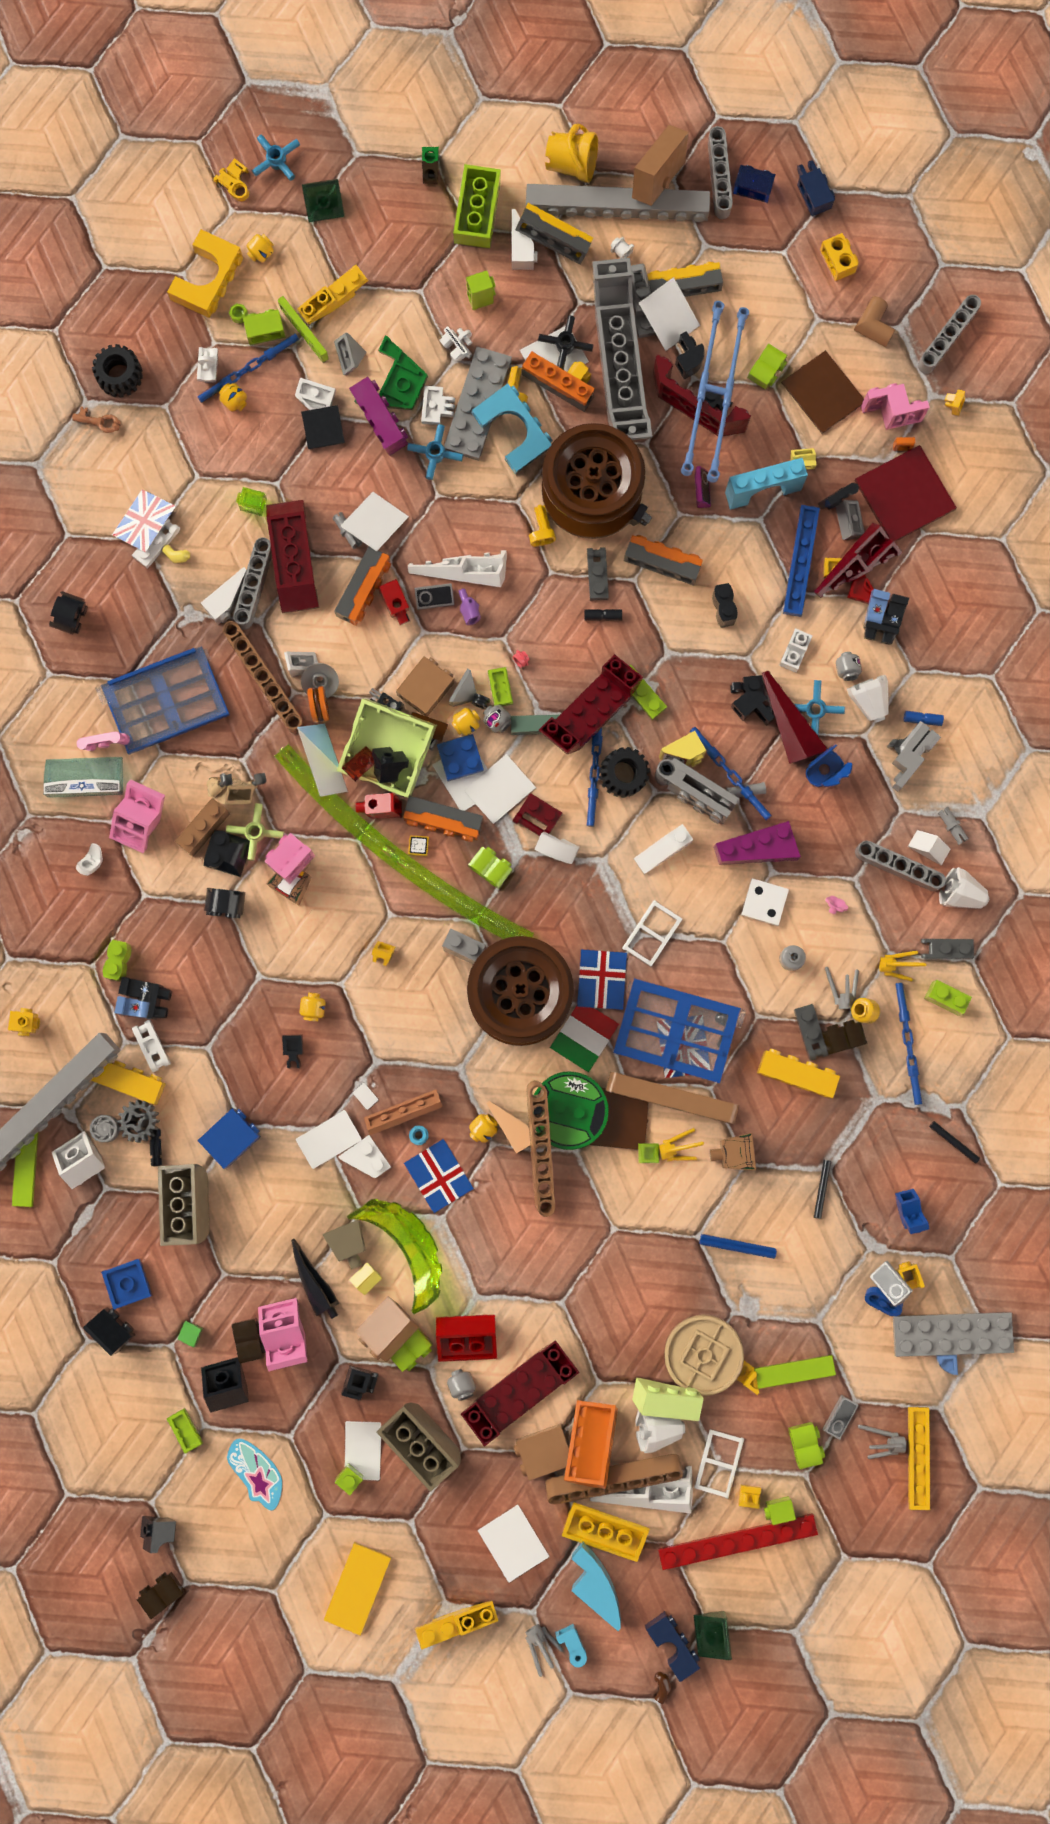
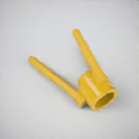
M910 951L880 957L879 971L884 972V976H892L912 982L913 978L892 971H896V966L919 967L926 966L927 964L896 962L895 958L918 954V951Z
M695 1128L671 1139L664 1140L663 1144L659 1145L662 1160L667 1159V1162L674 1160H697L695 1156L674 1155H677L676 1151L703 1146L704 1142L675 1147L674 1143L670 1144L694 1132Z

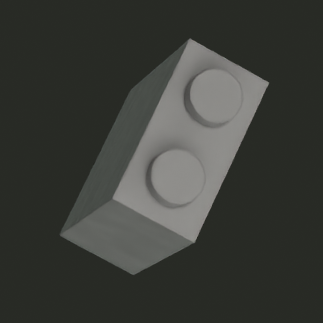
M451 928L442 945L445 952L471 964H474L478 956L486 949L485 944Z

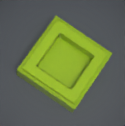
M638 1143L639 1163H659V1143Z

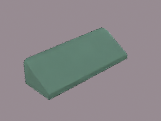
M559 715L511 716V735L542 734L539 732V729L551 717L556 719Z

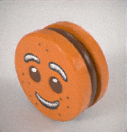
M324 687L308 688V701L313 722L329 721V708Z

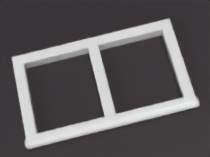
M653 900L622 949L651 967L680 924L682 918L657 903L656 900ZM654 906L677 920L665 939L643 925ZM640 928L662 942L651 961L628 947Z
M712 1429L709 1430L694 1486L695 1489L729 1498L744 1438ZM713 1435L739 1442L733 1465L707 1458ZM705 1462L732 1469L726 1493L700 1485Z

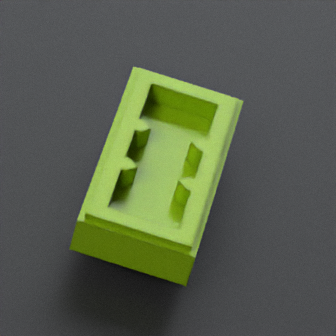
M506 667L488 670L494 706L513 705Z
M186 1408L166 1418L185 1454L203 1444Z

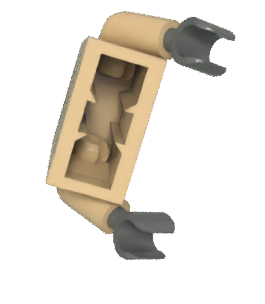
M222 773L220 777H211L207 781L208 796L225 805L251 804L253 790L258 787L257 785L267 782L265 773L255 774V781L251 780L248 783L232 778V774L226 775Z

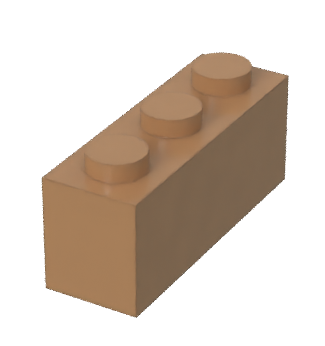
M211 798L175 842L194 857L212 836L214 830H217L230 815L229 811L215 799Z

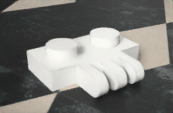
M425 386L421 423L439 425L441 417H454V412L447 410H454L455 405L447 403H455V398L443 396V387Z

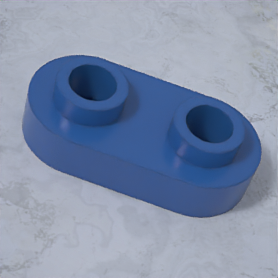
M878 1287L867 1289L865 1294L867 1304L890 1316H898L902 1313L903 1303L893 1306Z

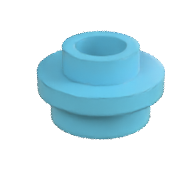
M414 1126L409 1132L411 1142L416 1145H422L428 1140V1131L423 1126ZM416 1132H422L423 1136L421 1139L415 1137Z

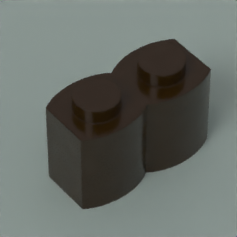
M850 1020L843 1022L844 1026L838 1027V1024L826 1027L827 1031L822 1032L828 1055L868 1044L862 1024Z
M257 1318L233 1323L232 1331L239 1363L264 1358L266 1351L261 1341Z
M164 1572L155 1579L157 1582L152 1587L147 1585L139 1592L141 1596L138 1597L137 1601L150 1620L185 1593L184 1588L172 1572L169 1574Z

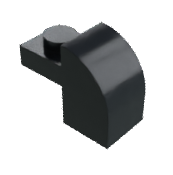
M687 331L680 334L679 344L685 353L677 356L675 365L684 380L700 370L705 353L703 344L701 343L696 346L694 338L689 336Z
M747 692L731 705L733 711L742 721L754 712L766 726L774 719L773 710L768 705H764L768 697L760 692Z

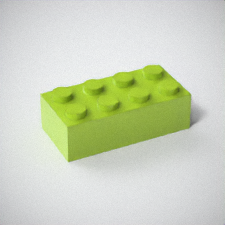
M464 164L453 232L454 244L490 249L501 184V169Z

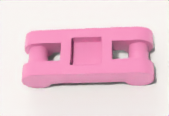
M109 732L80 738L77 741V747L82 750L94 751L96 747L108 748L110 747L109 744L113 743L127 745L130 737L125 733Z

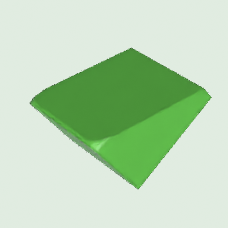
M185 1320L178 1340L191 1347H196L203 1327Z

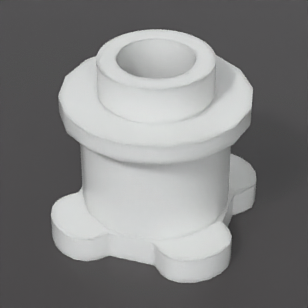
M617 237L611 243V252H615L620 259L627 258L632 254L634 245H628L624 237L620 239Z

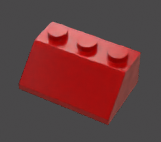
M495 1315L436 1317L438 1362L497 1359Z

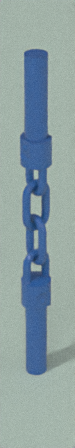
M296 333L275 347L264 351V355L261 357H256L249 361L238 372L234 371L222 378L219 383L197 396L201 403L218 393L227 383L237 382L242 375L248 371H254L265 360L268 359L270 361L276 357V354L299 340ZM257 360L258 365L251 368L249 365ZM235 375L236 379L232 381L230 377Z
M696 727L692 728L690 733L693 731L697 733L707 751V755L718 767L725 769L727 778L734 786H739L742 789L740 793L744 798L750 801L765 820H768L772 815L755 797L750 787H744L742 778L735 770H730L725 765V758L714 746L712 747ZM718 757L722 759L719 763L715 760ZM733 773L739 779V781H736V783L730 777V775L732 776Z
M602 728L592 737L591 752L593 755V765L590 767L589 779L591 781V788H588L589 802L587 826L594 827L596 799H598L599 790L596 786L600 774L598 761L603 740ZM595 746L599 747L598 752H594ZM593 769H594V770L597 769V776H596V778H595V777L592 778Z
M896 983L900 1011L899 1020L903 1023L902 1037L908 1054L906 1058L908 1076L911 1079L914 1104L919 1105L922 1104L918 1079L917 1059L913 1055L912 1049L913 1034L908 1024L910 1016L909 1011H907L903 983ZM909 1032L910 1041L906 1042L905 1033ZM909 1059H914V1065H910Z

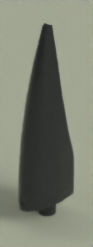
M292 1239L291 1242L298 1273L315 1315L319 1316L327 1311L331 1319L338 1316V1313L334 1306L339 1304L330 1286L312 1266L296 1240Z

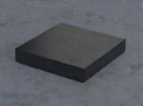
M338 405L301 411L308 449L345 443Z

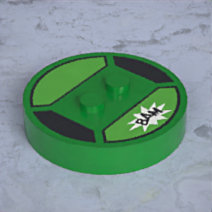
M571 1071L554 1074L543 1081L542 1084L547 1090L551 1145L563 1150H577L596 1141L604 1131L609 1116L608 1101L598 1083L585 1074ZM540 1087L537 1088L534 1095H538L541 1092ZM541 1106L534 1109V1114L542 1112ZM538 1126L535 1129L537 1133H541L544 1130V1126Z

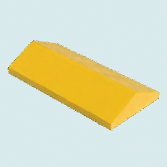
M573 1502L562 1537L580 1543L583 1541L586 1545L638 1562L650 1528Z

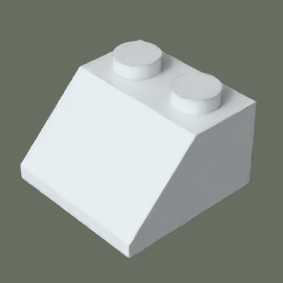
M85 1131L52 1152L59 1176L71 1189L81 1185L84 1181L105 1168L101 1155Z

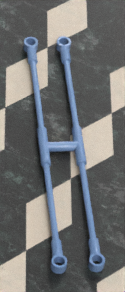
M715 301L712 307L714 312L712 318L713 325L705 367L699 385L698 403L689 450L686 453L685 463L681 468V473L684 476H690L694 469L692 464L693 449L706 391L722 395L724 400L714 459L707 475V480L711 483L716 482L720 475L718 471L720 449L727 411L730 407L733 392V378L742 330L749 315V310L745 307H741L737 313L738 331L726 388L707 384L717 324L724 309V303L721 301Z

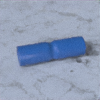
M905 711L904 722L919 723L921 721L927 725H943L944 715L924 714L914 711Z

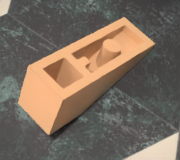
M487 1102L486 1104L516 1154L530 1146L528 1126L492 1102Z

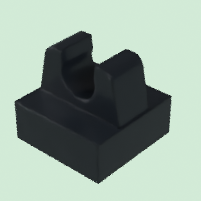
M641 503L629 524L632 526L638 523L644 526L649 524L652 517L646 513L648 507Z

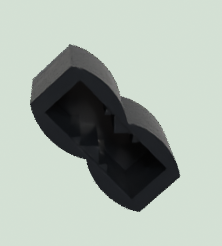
M729 583L716 585L712 595L713 604L717 609L716 619L721 628L733 626L738 615L737 607L733 602V589Z

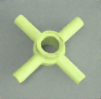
M255 803L253 822L249 823L246 827L226 826V833L243 834L250 841L247 859L250 861H255L257 843L264 837L281 839L284 836L283 831L266 830L260 823L263 806L260 803ZM253 828L260 829L257 836H251L250 832Z

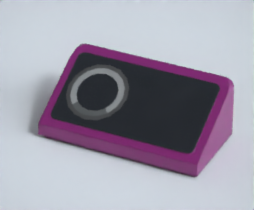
M697 466L695 469L697 508L711 507L710 482L707 480L708 471L701 466Z

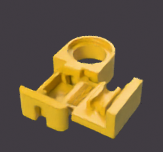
M234 158L226 170L225 168L220 169V175L214 177V182L216 185L220 183L227 188L229 195L237 201L242 202L249 197V189L245 183L239 180L241 173H248L249 170ZM243 187L245 193L242 196H237L236 190Z

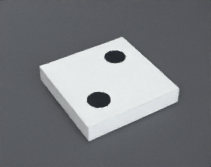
M752 878L741 916L779 926L789 889Z

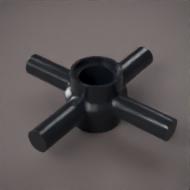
M572 315L568 316L565 331L561 332L558 337L539 334L538 337L540 342L556 345L560 352L557 366L563 370L567 354H570L573 349L592 352L594 346L593 344L575 340L572 334L575 317ZM569 341L570 344L564 345L561 342Z

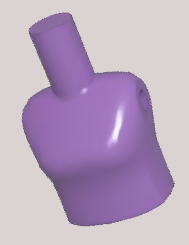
M466 589L459 590L462 601L460 612L466 625H473L481 619L479 613L480 605L473 598L468 597Z

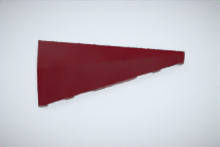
M872 523L816 588L814 593L822 598L823 594L836 590L840 585L861 577L872 571L875 566L887 563L888 559L894 556H900L902 552L895 541L888 537L880 525Z
M769 670L763 672L762 676L789 764L826 751L828 749L827 746L824 745L818 734L811 728L790 697L783 691L780 684L776 682Z

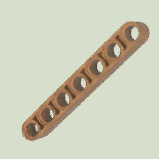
M234 621L226 622L223 626V633L286 728L291 733L298 734L297 727L304 726L300 715L239 625ZM230 629H237L234 635H228ZM241 644H247L245 650H238ZM251 659L258 660L256 665H248ZM262 674L268 675V678L265 681L259 680V677ZM271 690H278L276 696H269ZM286 704L289 706L287 711H279L282 705ZM298 720L299 724L296 727H290V722Z
M610 1072L605 1090L734 1125L739 1110V1105L615 1072Z
M534 1080L527 1085L526 1089L534 1203L539 1214L543 1217H548L555 1211L547 1090L543 1084ZM540 1087L541 1092L538 1095H533V1089ZM541 1106L542 1112L534 1114V1109ZM538 1126H544V1130L541 1133H535V1129ZM545 1145L544 1151L536 1152L538 1146ZM541 1164L547 1165L544 1171H538V1167ZM541 1184H548L545 1190H539ZM543 1203H549L546 1209H541Z
M668 1454L609 1466L606 1489L564 1481L565 1475L549 1478L545 1481L548 1502L555 1505L677 1481L683 1477V1470L679 1455Z

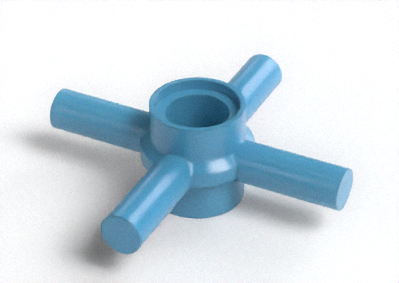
M262 134L259 135L257 140L266 150L267 154L266 160L252 170L253 174L258 176L271 167L274 170L281 169L286 177L292 181L295 175L285 164L286 155L300 146L299 141L295 139L281 148L277 145L271 146Z
M440 424L437 426L434 441H431L427 447L408 443L407 447L408 451L426 455L429 460L426 479L433 480L436 464L440 463L443 458L461 462L463 460V454L446 451L441 444L445 426ZM439 450L440 453L437 455L431 454V451Z
M814 680L812 700L807 704H795L800 712H807L808 716L812 718L811 728L818 734V737L819 720L825 713L845 714V706H827L821 700L822 680ZM813 704L820 706L821 711L819 714H815L812 711Z

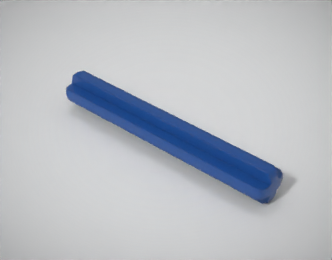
M701 1234L699 1240L701 1245L772 1259L776 1257L777 1253L776 1248Z

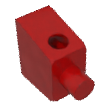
M397 579L379 586V592L391 618L396 617L399 625L408 623L410 619L406 612L409 611V606ZM397 602L400 604V607L395 608L393 604Z
M394 793L365 795V801L356 802V812L365 813V815L372 819L402 818V799Z

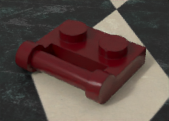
M530 793L512 822L515 824L519 823L540 836L542 832L550 834L563 813ZM525 813L547 826L546 829L543 830L523 818V815Z

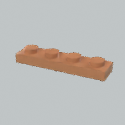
M433 1090L364 1117L369 1134L373 1135L443 1106L437 1090Z

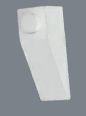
M512 209V270H534V263H537V251H534V243L531 238L515 230L520 217L516 209Z
M245 567L201 602L203 608L217 624L226 622L230 618V614L233 613L246 574Z
M682 824L640 853L634 860L642 872L646 874L690 845L693 838Z

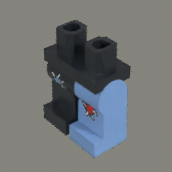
M873 589L863 628H865L864 639L874 641L876 633L881 632L883 633L881 643L891 645L895 636L899 634L909 597L897 594L890 595L889 592Z
M127 977L121 978L118 994L139 999L118 996L115 1014L152 1020L167 1018L168 1008L160 1007L161 999L170 1001L172 996L171 990L164 988L160 984Z

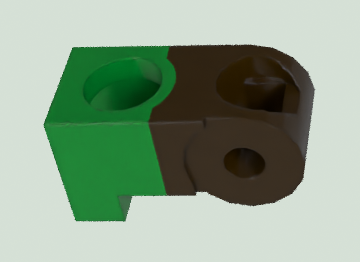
M422 147L423 184H438L439 147Z

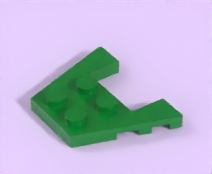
M385 335L378 351L395 361L379 395L381 397L385 396L389 403L388 408L413 410L428 375Z

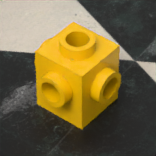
M21 1008L20 1012L10 1011L8 1030L18 1032L19 1036H30V1033H36V1029H39L40 1018H38V1014L32 1013L33 1009Z

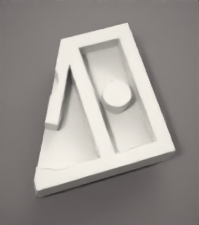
M300 378L295 396L309 410L332 406L336 389Z
M370 1135L338 1156L340 1160L373 1178H377L391 1168Z

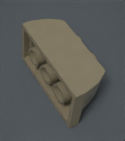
M198 1164L158 1166L160 1246L202 1243L209 1234L207 1172Z
M412 1402L405 1404L376 1432L430 1492L461 1463L459 1448L419 1404Z

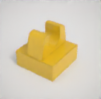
M957 390L956 394L947 393L944 400L946 401L945 406L952 409V415H960L965 402V391Z
M377 941L371 954L373 955V962L376 963L379 957L384 959L383 965L386 966L392 958L396 947Z
M740 1485L738 1505L759 1509L761 1487Z

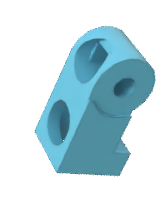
M574 1623L555 1632L559 1645L565 1642L569 1651L570 1663L578 1668L585 1665L587 1661L586 1651Z

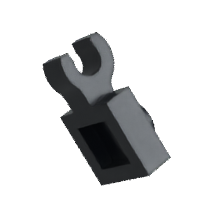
M762 675L743 677V683L734 682L730 685L731 693L744 692L745 694L751 691L765 693Z

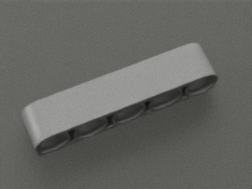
M716 126L710 130L708 138L715 216L719 219H726L731 213L733 203L725 130L722 127Z
M969 295L966 297L923 353L918 363V369L921 373L929 374L936 368L974 318L981 306V300L978 296ZM946 332L951 333L953 336H948ZM936 346L941 347V348H942V351L937 350L935 347H936ZM925 360L930 361L931 365L926 364Z
M261 537L255 541L234 612V620L241 629L246 630L252 626L272 559L271 545L267 538ZM268 546L266 551H259L260 547ZM257 563L263 564L260 569H255L254 566ZM251 581H258L256 586H249ZM247 598L253 599L250 604H244V601ZM241 616H248L245 622L239 621Z
M863 841L855 849V855L858 859L929 891H937L946 884V877L941 872L871 841ZM862 846L869 849V855H864L861 852ZM879 854H884L886 856V863H883L879 860ZM897 862L903 863V871L897 869ZM914 870L921 871L922 877L916 878ZM932 877L939 880V886L932 884Z

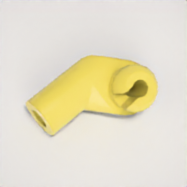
M166 545L162 549L163 553L173 563H183L190 558L188 550L174 551L170 545Z

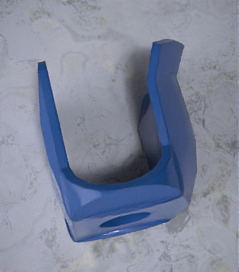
M836 744L828 748L806 768V777L815 787L838 785L841 779L849 777L852 771L853 764L847 762L844 765L839 755L832 751L837 747ZM822 764L829 766L830 771L826 775L821 774L819 771V767Z

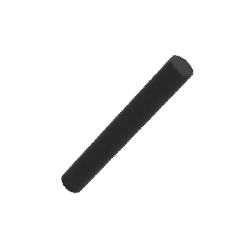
M935 1121L930 1124L929 1127L972 1162L976 1164L980 1160L979 1156Z
M823 1160L813 1218L821 1219L831 1166V1161Z

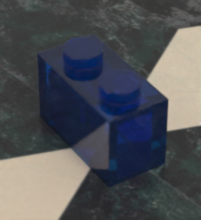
M740 165L733 194L768 203L776 174L768 170L755 169L750 165Z

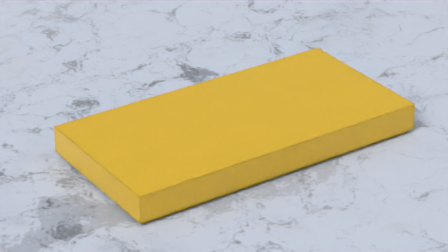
M354 1542L324 1621L361 1636L391 1557Z

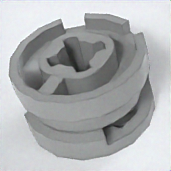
M100 1115L91 1122L90 1133L96 1141L111 1142L118 1137L120 1125L114 1117Z

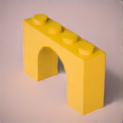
M200 229L192 245L196 254L218 265L219 271L216 278L206 285H194L175 276L167 293L171 301L210 318L212 313H215L218 308V301L221 297H224L227 284L233 280L236 267L241 265L243 255L239 246Z

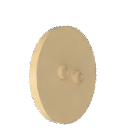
M711 1315L689 1317L680 1322L667 1339L665 1363L670 1376L680 1387L695 1388L702 1396L718 1394L728 1389L737 1380L743 1367L744 1351L741 1339L731 1325L718 1317Z

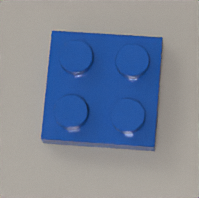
M473 734L437 744L447 781L484 771Z
M140 1258L101 1272L113 1310L152 1296Z

